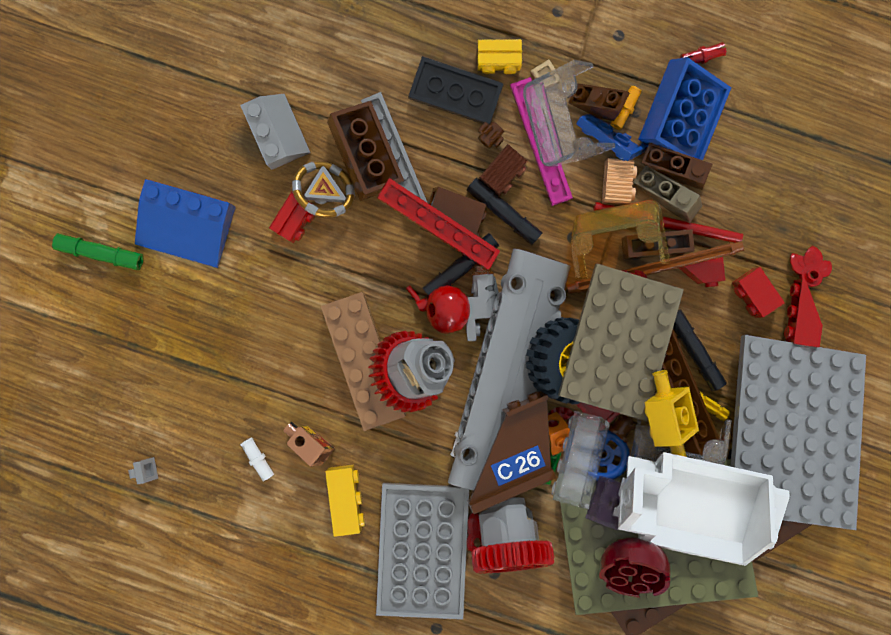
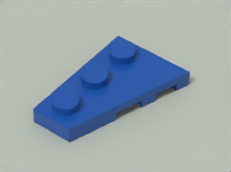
M591 114L581 116L576 125L582 128L583 133L596 138L601 146L610 148L621 160L629 161L645 153L648 145L641 143L639 146L630 140L631 136L626 133L614 132V128L610 124Z

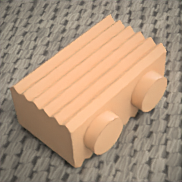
M608 158L605 161L602 203L628 206L631 204V201H634L636 189L632 188L633 179H636L637 166H634V160L624 161Z

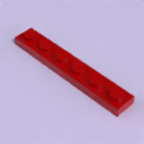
M390 178L377 196V199L487 270L490 269L500 250Z

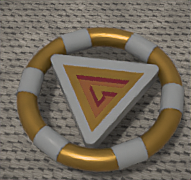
M316 161L303 165L296 172L292 181L295 199L303 209L314 216L324 218L337 217L344 214L354 201L355 191L350 177L341 168L328 162ZM316 169H320L303 196L301 192L303 176ZM329 172L335 174L336 176H339L341 180L344 182L346 186V197L344 196L336 182L333 180ZM307 200H314L318 204H325L327 202H341L343 204L331 210L319 209Z

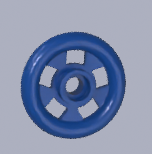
M607 430L595 431L587 435L580 443L577 452V460L581 470L591 479L602 482L611 481L621 476L627 469L626 464L628 456H630L628 445L617 435ZM596 440H599L601 442V445H598L597 447H595V449H593L591 443H593ZM610 440L617 444L615 450L607 445ZM601 452H606L607 456L605 458H600L599 454ZM592 454L594 462L587 463L586 455ZM614 456L621 458L618 466L612 464ZM598 465L602 467L607 466V473L597 472Z

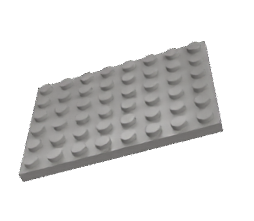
M743 335L740 342L730 467L772 475L773 485L776 488L789 490L790 497L783 517L784 521L856 530L866 355Z

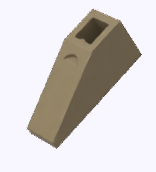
M647 166L644 167L633 182L634 185L671 213L688 223L692 221L702 208L700 195Z

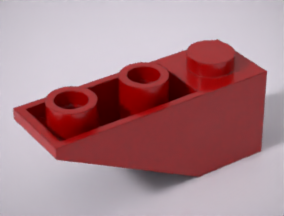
M806 279L794 280L790 287V296L792 297L791 304L787 309V317L789 319L788 326L784 330V338L786 342H792L793 344L820 348L823 325Z

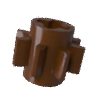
M493 121L490 125L485 122L478 129V132L481 134L478 137L479 141L489 149L492 146L497 148L504 140L502 137L503 129Z

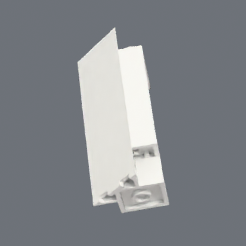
M665 452L661 454L656 462L628 456L626 464L627 478L623 477L618 493L620 503L614 508L612 515L619 517V530L638 533V538L652 542L660 548L744 566L767 549L774 548L790 494L789 490L776 488L773 485L772 475Z

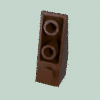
M649 143L642 161L643 165L682 184L700 190L703 189L713 165L712 163Z

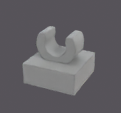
M154 457L134 462V469L128 470L130 479L136 478L137 484L158 479Z

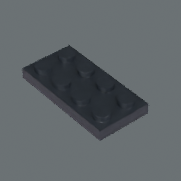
M422 56L408 99L482 124L486 122L490 125L504 83Z

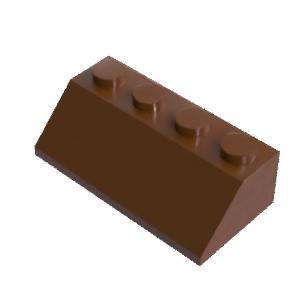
M371 101L330 114L327 121L360 201L377 196L389 178L398 184L404 182V178Z

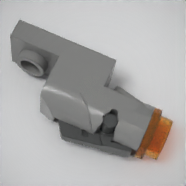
M482 266L474 267V272H472L473 284L471 294H473V297H467L470 304V316L466 323L467 341H476V336H480V324L475 323V319L490 318L495 298L499 293L496 278L493 276L494 271H491V267L487 270Z

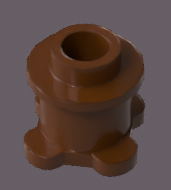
M626 415L622 417L617 416V421L612 427L607 426L606 429L617 435L627 444L628 440L626 437L631 430H635V427L632 426L634 421Z

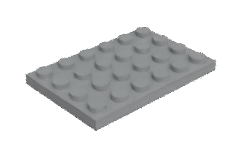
M382 484L377 616L463 619L469 489L441 485Z

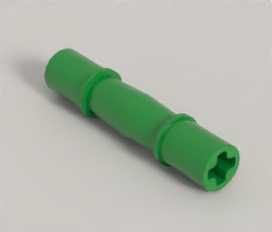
M57 233L52 242L53 250L73 254L76 257L81 255L97 261L113 263L114 266L140 270L144 261V256L141 253L125 250L121 247L113 248L100 243L84 241L80 237L76 238Z

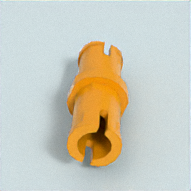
M636 86L629 88L628 92L630 94L620 114L610 123L616 130L623 128L629 115L633 114L635 110L634 106L642 93V90Z

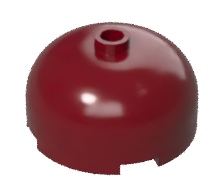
M623 538L611 543L604 550L600 560L599 579H603L606 582L608 589L621 595L640 598V593L653 592V595L657 596L667 591L670 586V563L664 551L656 544L641 540L640 538ZM629 576H632V582H628Z

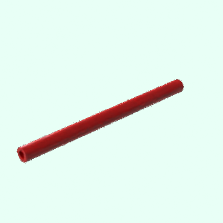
M595 202L593 208L594 213L677 231L693 229V234L736 243L743 240L742 233L691 222L688 223L687 221Z

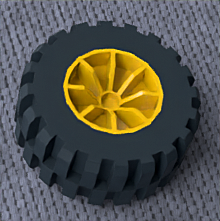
M561 317L556 318L555 321H548L544 325L545 328L540 327L536 331L537 336L536 338L532 337L530 344H532L530 350L527 349L526 356H529V361H526V369L530 370V373H528L529 379L534 382L533 386L538 391L547 394L551 399L566 404H579V401L558 396L579 319Z

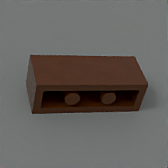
M693 229L628 235L621 238L623 260L688 254L695 251Z

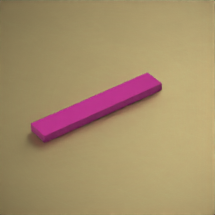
M531 77L510 84L551 206L572 200L573 197Z

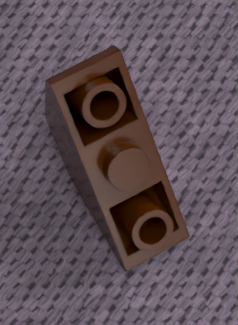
M578 83L569 103L597 118L614 121L620 114L630 93L624 90Z

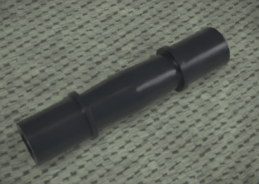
M476 177L466 189L475 199L486 204V207L513 228V232H516L531 246L543 233L527 220V217L523 218L511 205L497 196L495 191Z
M490 233L482 238L495 248L499 247V244ZM462 255L442 273L439 272L435 278L423 287V290L429 296L433 290L441 286H451L468 273L477 263Z
M679 309L673 326L677 339L680 338L689 356L699 368V374L702 375L711 391L724 387L727 382L716 366V362L712 361L706 348L693 331L695 328L691 326L683 311Z

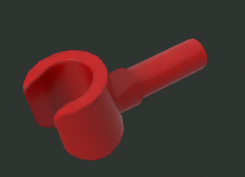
M409 285L406 289L414 298L419 310L422 312L426 311L427 297L420 300L417 293Z

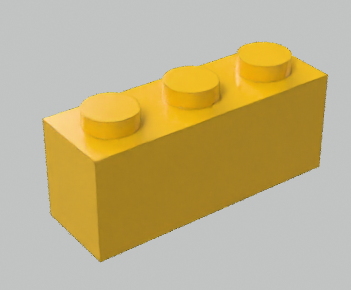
M354 464L328 468L325 472L333 535L336 537L359 534L362 526H365L364 513H360L359 505H362L361 491L357 492L356 483H359V472L354 470Z

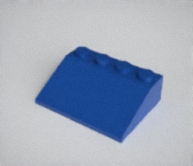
M688 57L670 60L638 140L648 146L649 143L703 160L732 87Z
M145 179L139 198L135 245L218 268L236 207L225 201Z

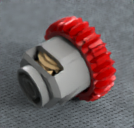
M414 331L393 333L377 344L378 348L373 350L375 356L369 358L374 364L368 367L373 370V373L368 377L374 378L375 382L371 386H377L378 388L374 394H382L380 401L387 400V407L393 406V410H401V412H416L432 405V401L438 399L436 394L443 392L453 371L455 360L447 344L444 341H433L429 337L422 338V333L415 334Z
M510 498L481 512L479 523L482 547L471 552L474 572L479 574L514 572L543 568L554 564L555 557L552 543L547 540L539 541L537 522L533 520L532 511L526 507L525 498Z

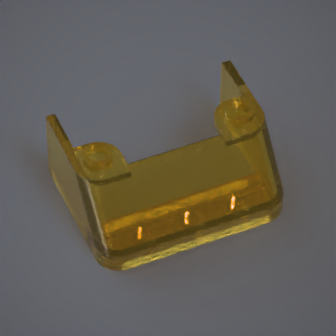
M646 200L577 215L573 222L571 250L576 279L588 278L584 255L590 253L593 249L592 235L636 227L637 235L643 242H658L661 264H670L662 211L659 204L653 200Z

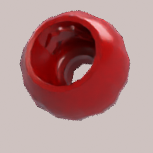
M448 285L433 290L428 296L426 304L428 322L433 329L444 334L461 330L468 322L470 316V304L467 296L459 288Z

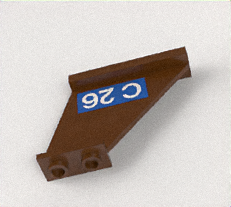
M539 391L527 395L528 399L521 402L519 400L512 401L507 404V408L502 409L505 417L470 500H467L473 514L556 479L555 473L551 469L547 407L549 397L547 394L540 393Z

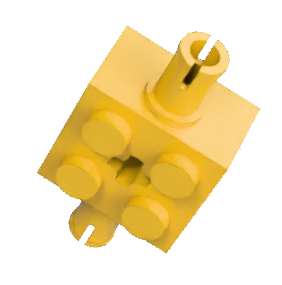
M667 370L654 372L652 375L657 393L645 401L644 408L650 424V436L654 441L655 447L670 446L671 454L687 457L684 443L699 431L689 387L671 388Z

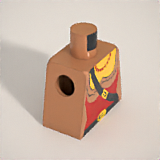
M290 422L283 431L290 437L287 445L310 467L323 465L335 450L333 445L308 426L298 427L293 422Z

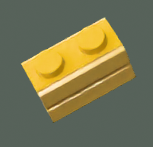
M521 39L478 40V71H482L483 74H494L495 71L515 74L517 71H520L522 66Z

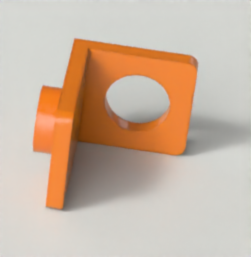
M558 412L548 415V421L557 420L559 422L555 427L549 426L550 453L552 455L571 448L570 427Z

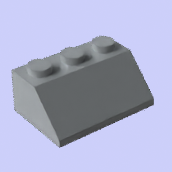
M285 94L260 96L240 105L265 163L271 170L311 153Z

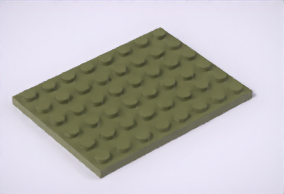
M731 459L712 461L711 463L731 466ZM627 471L618 478L606 482L597 481L588 476L557 479L576 615L758 597L752 561L744 566L664 548L661 549L666 554L670 563V586L667 591L657 596H654L653 592L640 593V598L613 592L606 587V582L603 579H599L602 554L611 543L619 539L638 538V533L619 530V517L612 516L614 508L620 503L618 493L623 477L627 478ZM629 576L628 582H632V576Z

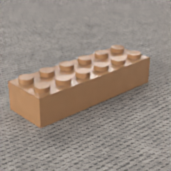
M360 292L321 306L363 431L405 417L406 412L393 410V406L387 407V400L380 401L382 394H374L378 388L377 386H371L375 381L374 378L368 377L373 373V370L368 367L374 364L369 358L375 356L373 350L378 348L377 344L381 342L365 293Z

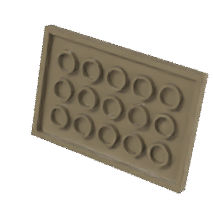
M595 264L558 396L647 421L648 417L644 410L645 401L653 397L656 390L652 373L662 369L684 289Z

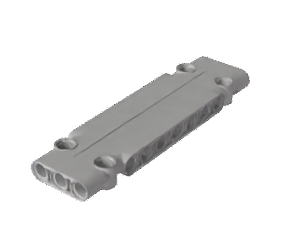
M513 249L507 274L501 279L502 292L497 294L461 418L458 430L460 442L454 447L455 460L449 475V484L474 490L505 417L502 409L507 408L508 403L515 400L521 402L528 399L527 395L538 391L533 386L534 382L529 379L528 373H530V370L526 369V361H529V356H526L527 349L530 350L532 345L530 341L532 337L536 338V331L540 327L545 328L544 325L548 321H555L556 318H561L559 307L566 299L564 289L571 266L527 251ZM513 278H515L517 282L516 287L514 289L511 286V281ZM552 290L555 293V297L553 300H551L550 293ZM469 448V454L463 457V452Z

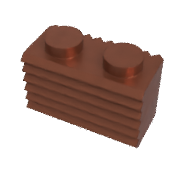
M507 144L479 179L495 191L497 196H500L501 193L506 195L513 186L511 181L516 176L520 178L527 170L525 167L527 159Z

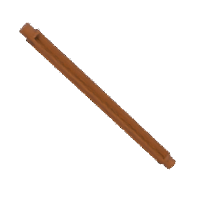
M742 241L736 243L729 242L726 245L626 270L628 273H635L634 270H639L646 275H651L711 259L736 255V253L744 251V245ZM591 278L582 281L577 280L575 283L568 284L569 294L576 292L579 294L582 291L588 290Z

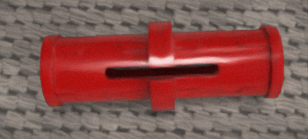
M721 42L709 47L701 46L696 51L681 54L680 58L688 57L697 64H705L711 59L726 56L727 51L726 47L722 48L725 44Z

